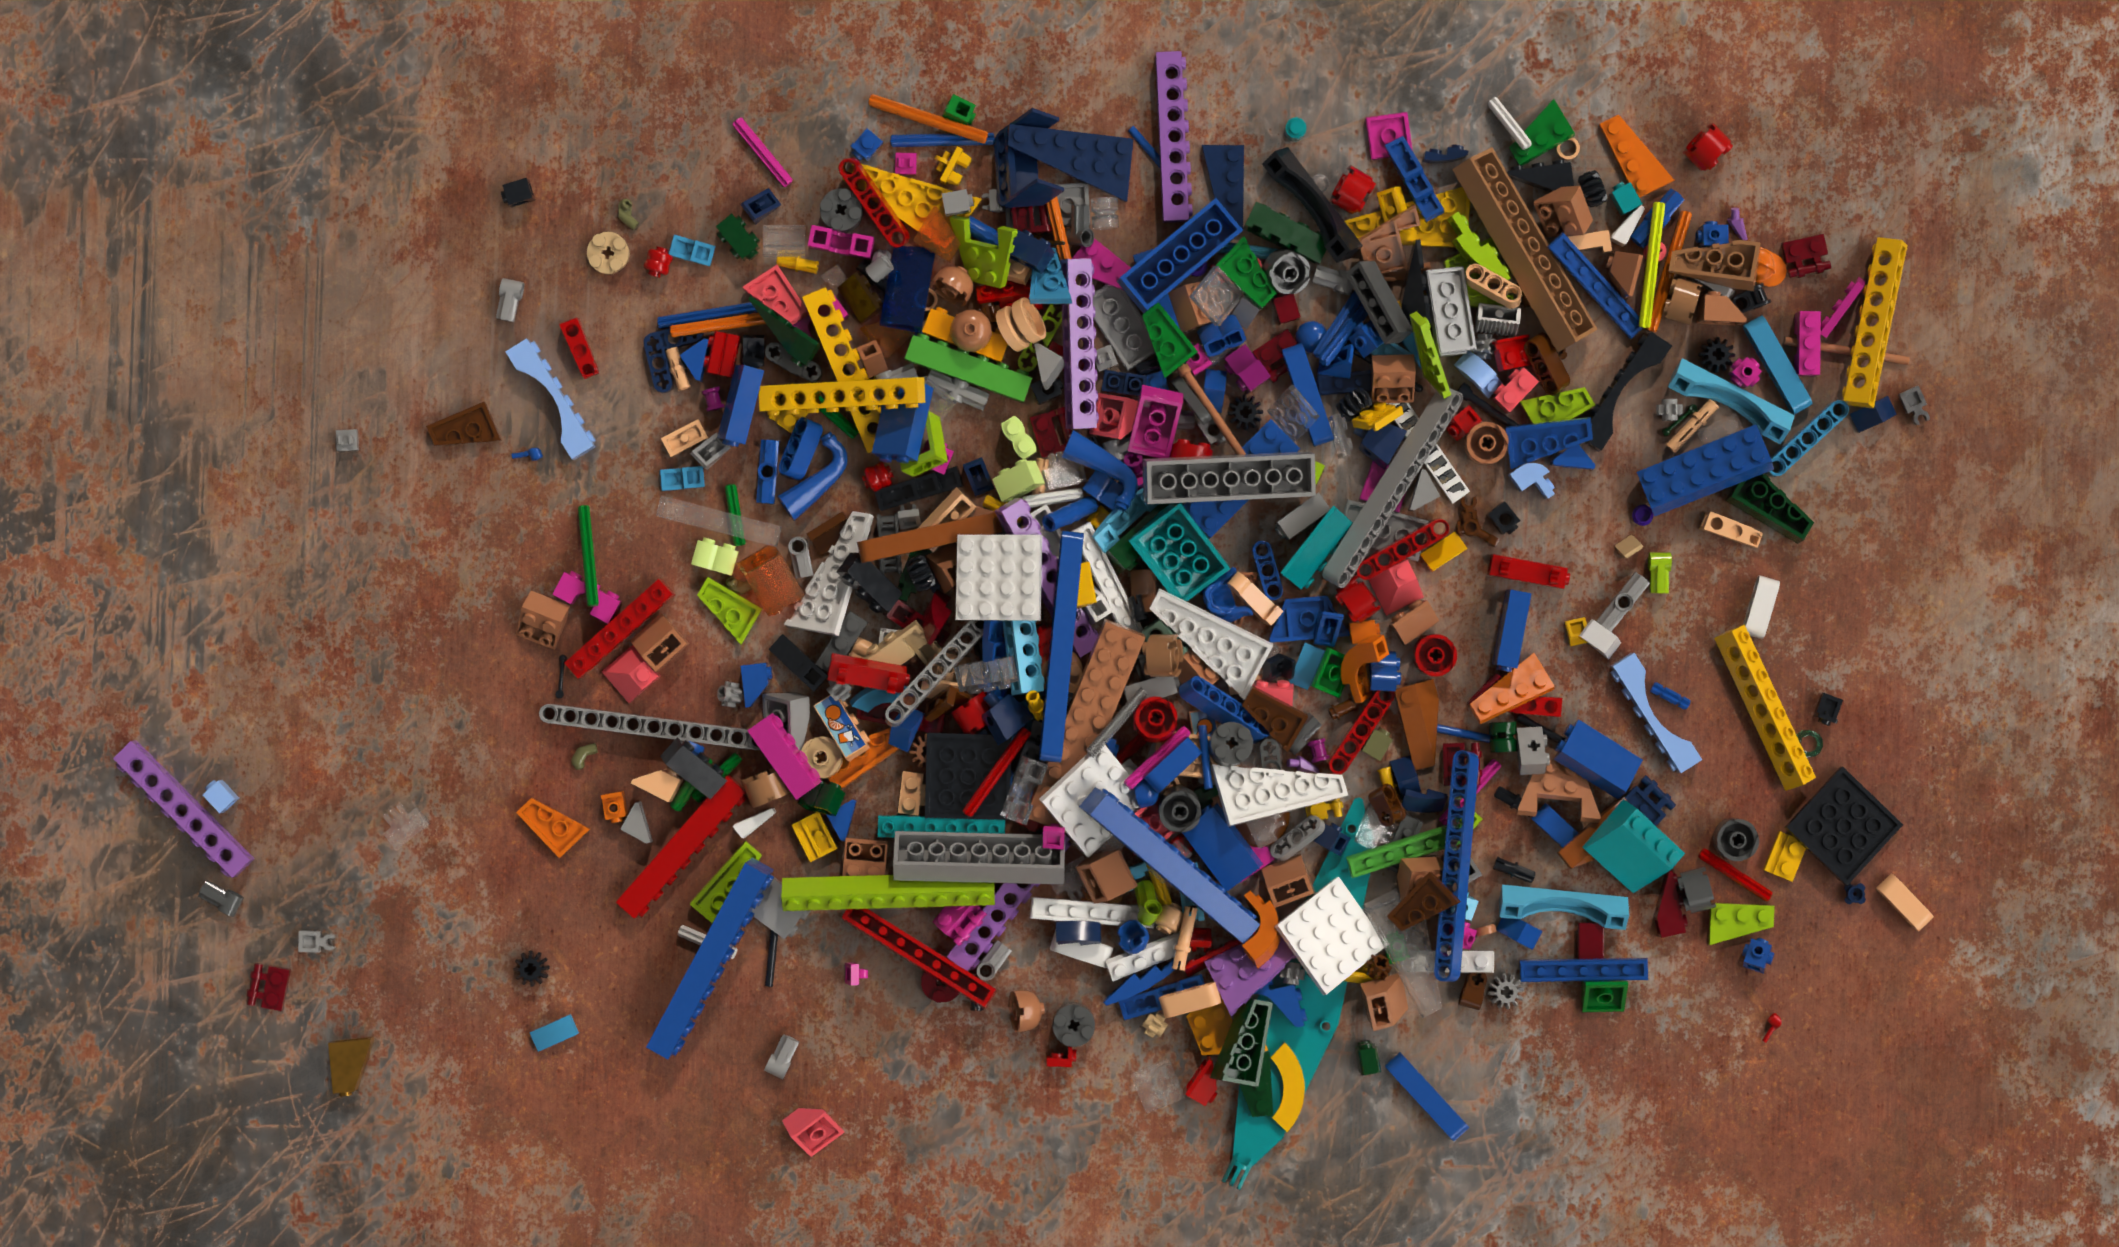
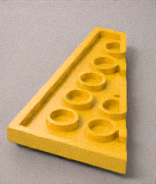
M853 164L851 165V167H850L849 170L847 171L848 173H853V172H854V165H853ZM862 164L899 219L947 251L955 240V235L950 222V217L952 216L946 217L942 193L953 191ZM862 179L858 181V188L864 191L867 187L866 182ZM972 196L974 206L970 207L971 212L957 216L969 218L982 199ZM876 197L870 198L872 201L879 205V201Z
M1463 187L1436 194L1444 208V213L1428 222H1425L1417 209L1420 226L1399 231L1402 245L1412 246L1414 240L1420 239L1421 246L1456 248L1452 241L1458 236L1447 219L1459 211L1460 215H1464L1469 222L1470 200L1467 198ZM1413 201L1406 203L1407 209L1415 205ZM1380 210L1345 220V223L1355 236L1360 238L1382 225L1384 220Z

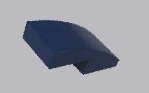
M1454 144L1452 147H1447L1445 155L1442 154L1441 150L1430 149L1429 152L1425 151L1422 162H1454L1466 158L1469 151L1464 150V146Z
M1104 370L1101 391L1139 397L1142 385H1146L1147 376Z
M1406 789L1401 804L1407 811L1422 813L1440 812L1443 810L1448 794L1427 789L1426 794Z
M1093 921L1056 922V942L1058 945L1078 942L1081 946L1100 944L1101 923Z

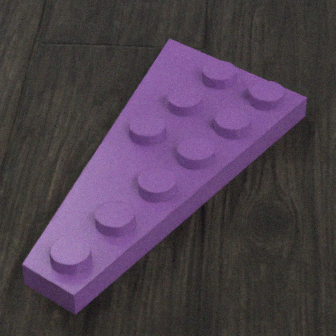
M1282 936L1273 956L1259 968L1245 954L1242 947L1243 943L1204 961L1213 981L1216 982L1218 991L1230 1016H1233L1243 1003L1246 1004L1257 990L1262 989L1281 972L1292 958H1296Z

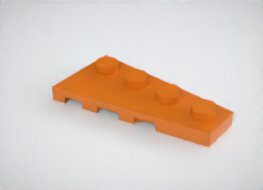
M1619 114L1599 124L1627 183L1631 182L1639 198L1675 181Z
M1533 653L1518 665V669L1514 668L1470 704V709L1479 724H1482L1553 691L1555 686L1539 659Z
M891 727L869 735L870 741L868 745L870 749L851 761H848L843 755V762L839 771L828 778L829 781L840 785L842 790L898 751L899 748L888 744ZM826 753L816 756L818 763L826 761Z

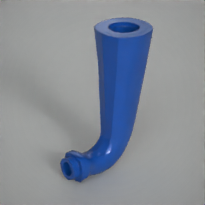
M1073 430L1061 458L1082 464L1119 480L1123 485V492L1115 499L1114 507L1118 510L1126 511L1138 491V481L1134 472L1115 456Z
M831 431L820 438L822 445L829 448L832 452L831 463L777 496L793 521L827 492L840 478L847 466L848 456L846 449Z

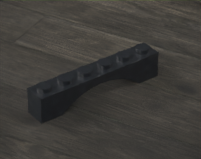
M1289 147L1274 151L1262 163L1274 181L1290 191L1309 211L1320 230L1324 247L1336 263L1350 259L1363 246Z
M1653 332L1641 336L1637 342L1639 347L1636 352L1631 351L1625 362L1628 364L1624 370L1621 368L1618 370L1613 378L1616 380L1612 387L1608 386L1602 394L1603 401L1600 405L1596 403L1590 412L1592 415L1593 439L1585 443L1598 452L1602 451L1613 434L1614 408L1623 388L1639 372L1660 364L1672 347L1671 344Z

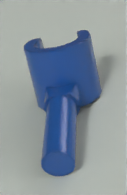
M539 448L512 453V459L530 456L531 460L535 461L543 457Z

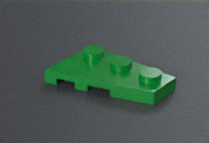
M1553 99L1524 131L1531 140L1532 145L1526 150H1522L1515 141L1509 147V150L1518 165L1523 166L1574 137L1575 132Z
M1243 236L1216 264L1215 268L1262 310L1276 295V291L1260 267L1245 236Z
M1159 302L1142 315L1164 378L1168 377L1198 353Z

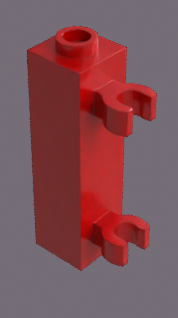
M1491 554L1487 573L1489 576L1564 589L1565 585L1568 586L1570 581V573H1567L1568 568L1496 554Z
M832 653L827 680L835 681L836 684H852L887 691L886 693L895 694V692L902 693L904 686L908 687L910 674H907V666Z

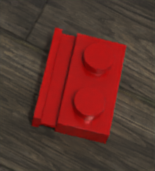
M1529 334L1492 342V345H1495L1496 351H1494L1498 372L1531 365L1524 350V344L1528 341Z

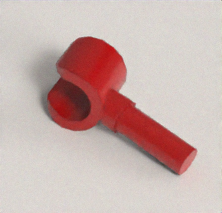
M1773 1013L1767 1020L1771 1026L1762 1039L1765 1043H1767L1773 1031L1782 1024L1781 1018L1776 1013Z

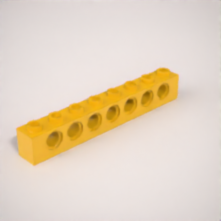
M1877 237V242L1872 248L1873 261L1868 267L1869 280L1868 284L1864 287L1865 300L1864 304L1860 306L1859 315L1861 319L1855 329L1856 343L1851 349L1852 362L1851 366L1849 365L1847 368V386H1844L1842 392L1844 401L1851 406L1874 408L1908 246L1903 240ZM1886 258H1890V262L1887 265H1882ZM1882 278H1886V282L1878 286L1879 281ZM1882 298L1881 303L1878 306H1874V302ZM1873 319H1878L1876 325L1870 327V322ZM1869 339H1873L1872 345L1865 347L1866 342ZM1869 359L1868 365L1861 367L1862 362ZM1860 380H1865L1864 385L1860 388H1857L1858 382Z
M825 286L803 295L802 298L837 381L868 380L865 368L860 369L857 362L861 360L857 349H852L849 343L852 340L848 328L844 330L841 324L844 321L840 309L836 310L833 305L836 299L832 289L827 290ZM821 305H827L831 311L829 315L821 316L818 313V308ZM830 324L836 325L839 329L838 333L834 336L826 332V328ZM836 345H845L847 348L844 355L836 354L834 351ZM850 363L855 367L853 374L847 375L843 372L845 364ZM863 391L859 394L861 401L864 399ZM881 406L878 407L879 410H870L866 414L860 412V410L850 411L867 453L872 452L876 432H869L867 426L871 422L878 424Z
M924 377L760 386L759 410L767 411V415H780V411L787 410V414H800L799 410L806 409V413H819L820 408H826V412H839V407H846V411H859L858 406H866V410H879L878 405H885L886 409H898V404H905L906 408H918V403H925ZM900 388L904 390V396L902 399L898 395V391ZM880 389L884 391V398L882 400L878 396ZM861 390L864 392V399L862 401L859 399V392ZM841 391L844 393V400L842 402L839 400V393ZM821 392L825 396L823 403H821L819 400V395ZM801 394H803L805 397V401L803 404L800 402ZM781 395H784L785 397V403L783 405L780 402Z
M1745 624L1715 637L1718 648L1785 791L1805 785L1816 778Z

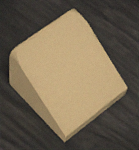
M1630 535L1616 544L1615 548L1622 559H1627L1641 550L1643 545L1633 535Z

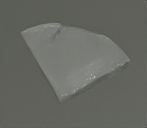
M838 264L821 275L825 282L835 286H840L847 280Z

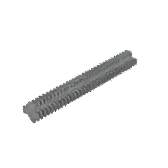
M1140 687L1134 693L1135 695L1131 697L1132 699H1129L1130 701L1126 703L1127 705L1121 708L1113 720L1107 724L1108 726L1102 730L1103 732H1100L1101 734L1097 736L1098 738H1095L1096 740L1092 742L1093 744L1087 747L1086 751L1090 756L1096 757L1095 754L1099 753V750L1101 751L1100 748H1103L1104 744L1108 743V738L1111 739L1116 731H1118L1119 726L1121 727L1124 721L1128 720L1129 715L1131 716V713L1135 712L1136 707L1138 708L1141 701L1145 700L1148 694L1143 688Z

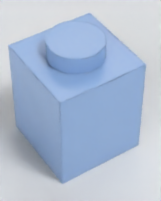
M213 780L205 787L207 791L203 794L206 800L219 813L226 812L239 799L223 780H218L217 782Z

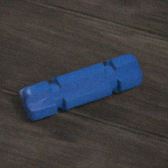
M1657 682L1651 687V693L1660 695L1661 698L1674 705L1678 704V707L1684 710L1690 705V699L1681 697L1680 694L1667 687L1663 688V685Z

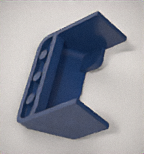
M1031 108L1010 124L1048 129L1059 121V117ZM1008 125L997 133L994 151L999 205L1007 208L1042 206L1064 192V187L1038 178L1037 159L1006 146Z

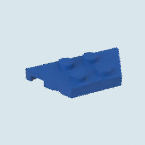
M1328 596L1284 599L1281 606L1283 612L1277 618L1268 641L1274 643L1314 639L1318 612L1337 613V611L1333 608ZM1342 622L1338 637L1350 636L1349 631Z

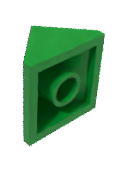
M1325 647L1310 686L1340 698L1345 686L1341 680V665L1345 654Z
M1581 981L1582 1012H1624L1628 981Z

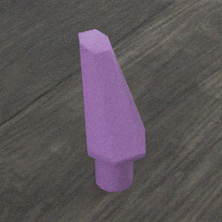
M1731 208V217L1727 221L1739 239L1747 240L1743 218H1740L1739 208Z
M1299 755L1295 759H1287V767H1296L1298 771L1305 773H1319V769Z

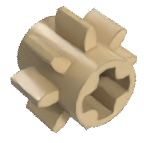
M1159 1012L1155 1015L1149 1013L1142 1024L1146 1028L1144 1033L1152 1039L1155 1035L1161 1037L1168 1026L1164 1022L1166 1019L1164 1015Z

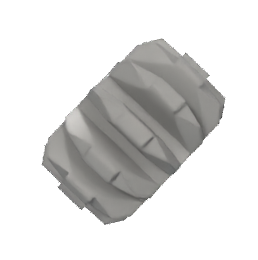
M1502 973L1501 981L1497 976L1494 977V980L1497 982L1496 985L1489 983V986L1494 988V990L1488 991V995H1495L1490 1001L1492 1003L1498 1001V1008H1502L1505 1003V1008L1508 1010L1510 1009V1002L1515 1007L1518 1006L1515 999H1523L1518 992H1523L1524 988L1517 987L1521 981L1519 979L1514 981V975L1511 974L1507 980L1506 974ZM1505 986L1511 990L1508 996L1501 993Z

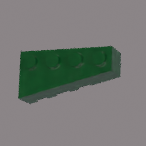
M1255 203L1243 228L1281 248L1290 249L1300 254L1306 260L1316 265L1321 263L1327 250L1324 247L1320 231L1315 233L1309 229L1308 225L1299 221L1296 223L1289 216L1280 212L1277 213L1262 203Z
M1761 474L1733 486L1725 501L1798 544L1804 541L1814 522L1795 503L1793 504L1786 497V494L1770 481L1771 479L1766 474Z
M1163 503L1155 507L1106 552L1117 576L1126 568L1130 571L1138 564L1136 559L1140 555L1129 540L1171 503Z
M1250 999L1246 1004L1243 1003L1238 1008L1210 1076L1211 1079L1259 1087L1272 1002Z

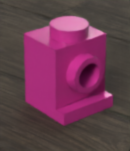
M1191 342L1198 351L1196 354L1199 355V360L1193 361L1190 358L1185 364L1189 365L1192 375L1196 376L1210 367L1212 362L1199 343L1194 345Z

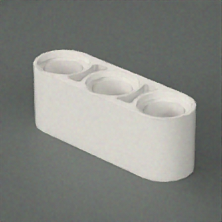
M1760 575L1757 577L1743 622L1750 636L1758 639L1764 638L1778 594L1780 581Z
M1055 929L1049 949L1107 968L1105 960L1111 958L1114 948L1102 943L1082 946L1079 942L1058 945Z

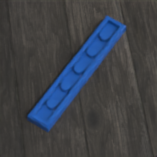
M1561 232L1547 246L1548 250L1625 335L1632 339L1642 329L1639 327V316L1571 240Z
M1648 958L1520 960L1521 982L1648 980Z

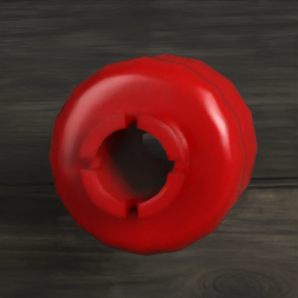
M656 246V250H648L647 259L643 265L644 269L649 271L648 275L660 278L661 275L669 273V265L673 260V256L668 254V249Z
M878 462L874 466L865 468V476H862V479L865 481L866 488L871 487L872 491L876 492L883 487L891 486V478H894V474L890 472L892 471L890 465L886 467L883 462Z

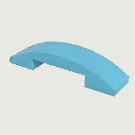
M1143 488L1137 491L1130 507L1126 511L1115 508L1103 520L1093 534V539L1102 552L1106 553L1120 540L1118 536L1145 511L1151 512L1159 504L1145 503Z

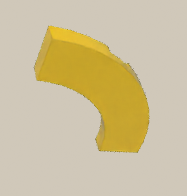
M1284 1042L1270 1057L1281 1073L1284 1087L1281 1104L1272 1118L1288 1132L1301 1112L1305 1084L1300 1063L1292 1049Z

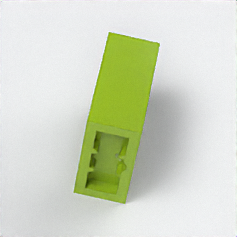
M930 411L928 412L925 425L930 450L920 454L918 461H909L907 464L900 463L901 471L912 477L948 462L940 417Z

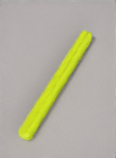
M1663 202L1653 203L1639 317V327L1641 328L1651 327L1665 203Z

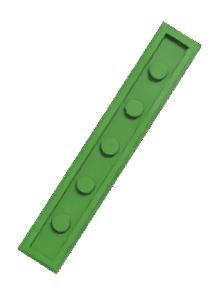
M1462 820L1458 823L1459 829L1462 827ZM1447 825L1347 856L1346 861L1351 877L1355 878L1399 864L1401 858L1421 857L1445 849Z

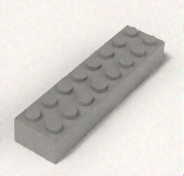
M1310 451L1142 459L1144 502L1147 504L1316 496L1315 454Z
M895 831L893 876L894 880L1064 884L1065 840L1064 850L1042 848L1043 835Z

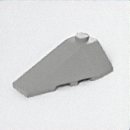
M798 693L762 694L764 718L772 713L778 716L783 722V728L794 737L795 745L801 750L804 745L810 718L809 696Z

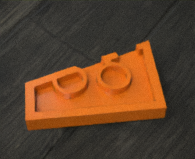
M534 798L528 800L516 812L559 858L590 830L585 825Z

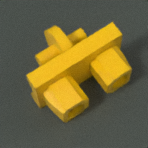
M957 146L950 161H948L951 153L945 151L942 157L936 155L934 159L939 162L936 170L942 172L944 166H947L940 178L941 183L945 185L949 183L958 187L963 176L954 172L957 164L967 169L972 158L965 154L962 148Z

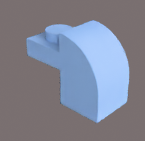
M1471 351L1463 354L1454 364L1459 372L1471 381L1488 399L1503 384L1496 376L1495 371Z
M1527 463L1508 474V477L1519 492L1534 483L1545 499L1555 494L1553 492L1555 487L1548 478L1544 479L1543 477L1550 471L1541 464Z

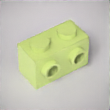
M1027 459L1017 461L1015 467L1011 469L1001 470L998 472L999 476L992 479L1002 502H1010L1014 498H1020L1045 484L1036 461H1027Z

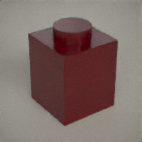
M1276 294V298L1272 300L1279 325L1300 319L1301 316L1294 294Z

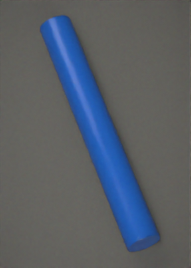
M1135 126L1131 127L1128 130L1130 135L1160 168V155Z
M1437 724V733L1486 743L1490 742L1491 735Z
M1199 725L1200 750L1203 752L1201 754L1204 789H1212L1206 725Z

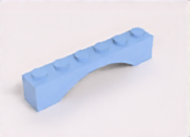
M526 338L505 352L516 370L536 378L553 396L561 417V443L571 459L576 460L596 447L593 443L596 439L590 430L586 432L582 425L585 421L579 412L575 414L571 406L574 404L568 394L564 396L560 390L563 386L557 377H552L549 372L552 368L546 359L542 360L538 353L541 350L536 342H531Z
M1630 653L1611 665L1610 667L1613 671L1610 673L1616 682L1620 681L1624 688L1621 690L1627 700L1631 699L1635 707H1633L1636 715L1639 718L1643 717L1646 725H1644L1646 731L1650 736H1655L1658 741L1655 744L1662 754L1665 752L1669 758L1667 764L1671 770L1682 773L1700 762L1702 758L1693 744L1669 732L1654 716L1645 692L1646 670L1636 654Z

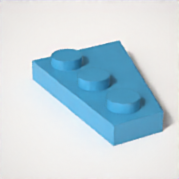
M1052 248L1055 254L1043 274L1032 270L1030 304H1072V298L1055 248Z

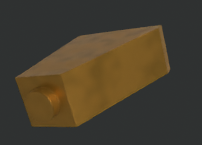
M374 1037L336 1040L328 1043L333 1094L339 1093L340 1097L350 1096L352 1092L359 1088L374 1044Z

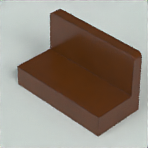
M844 512L837 514L807 533V536L813 542L820 555L829 551L831 546H835L839 540L840 531L848 520Z
M950 685L927 702L924 719L932 722L943 713L949 715L967 703L971 696Z

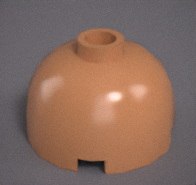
M961 266L944 267L934 275L930 282L931 288L933 285L936 287L935 293L954 305L957 302L962 303L961 306L966 305L973 293L972 279L968 275V271Z
M965 310L958 313L953 319L950 326V336L954 344L966 352H976L983 349L989 343L992 336V326L989 319L982 312Z
M1028 990L1010 992L1009 1008L1012 1007L1013 1016L1010 1015V1020L1014 1031L1026 1032L1038 1026L1041 1015L1045 1013L1043 1002H1040L1038 997Z

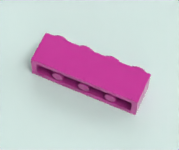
M774 713L747 730L796 800L822 782L819 779L818 771L810 766L807 762L806 754L798 749L795 745L794 737L786 732L783 728L782 720L775 716Z

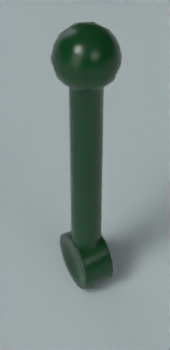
M1694 404L1690 405L1689 410L1677 421L1662 430L1663 435L1668 436L1670 431L1681 421L1697 411V406Z

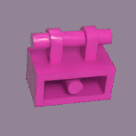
M980 905L945 906L932 922L960 946L971 937V932L983 923L982 920L987 913L983 911Z

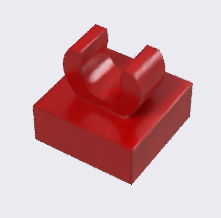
M1193 928L1190 942L1192 951L1196 952V947H1204V952H1207L1208 948H1211V929Z

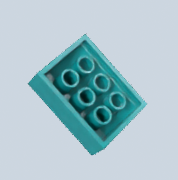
M1182 503L1169 504L1129 540L1168 593L1186 602L1230 570L1226 560Z
M1332 506L1280 573L1302 590L1303 587L1308 589L1315 580L1312 577L1317 570L1321 572L1328 563L1325 559L1329 554H1334L1339 546L1338 543L1346 535L1353 522L1335 506Z
M1624 799L1582 847L1632 893L1672 870L1685 854L1645 815Z

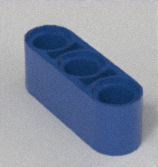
M801 417L796 422L779 463V472L795 480H801L805 476L823 432L821 424L805 417Z
M1258 541L1252 547V555L1262 591L1269 600H1277L1282 596L1283 587L1272 548L1268 542ZM1259 544L1266 546L1267 554L1265 556H1259L1256 553V547ZM1267 564L1273 568V573L1269 577L1264 576L1261 570ZM1270 585L1278 587L1279 593L1277 596L1271 597L1268 595L1267 589Z
M1188 737L1144 779L1159 794L1203 752Z
M1546 803L1537 811L1536 817L1532 816L1531 818L1562 848L1578 834L1572 826Z

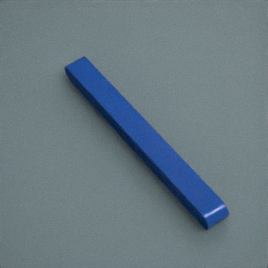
M1062 531L1060 538L1039 750L1040 761L1061 763L1084 539V533Z
M1464 750L1457 751L1453 756L1442 883L1461 902L1454 905L1455 911L1453 913L1451 912V907L1439 913L1434 975L1436 979L1442 982H1455L1461 973L1479 768L1478 756L1473 752ZM1467 756L1468 763L1465 765L1464 758ZM1465 777L1466 784L1463 786L1462 779ZM1462 798L1464 799L1463 807L1460 806V801ZM1461 819L1463 824L1462 827L1459 829L1458 823ZM1458 841H1460L1461 846L1457 850L1456 844ZM1456 862L1459 864L1457 871L1454 867ZM1454 883H1456L1457 889L1455 892L1453 891ZM1452 925V927H1453V932H1452V934L1450 935V933H1449V927ZM1450 946L1451 954L1448 956L1447 949ZM1447 967L1449 969L1448 977H1446L1445 970Z

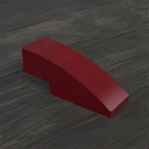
M937 589L927 605L923 616L924 635L929 645H932L952 613L950 609L946 608L951 597Z
M899 599L889 613H882L902 628L907 627L915 620L923 628V615ZM942 629L935 639L936 642L942 647L950 633Z

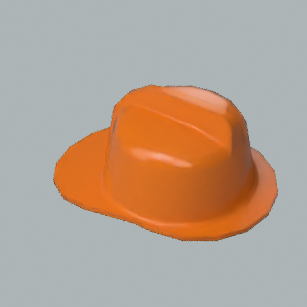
M1760 247L1755 282L1759 284L1764 283L1767 287L1776 286L1786 276V264L1777 254Z

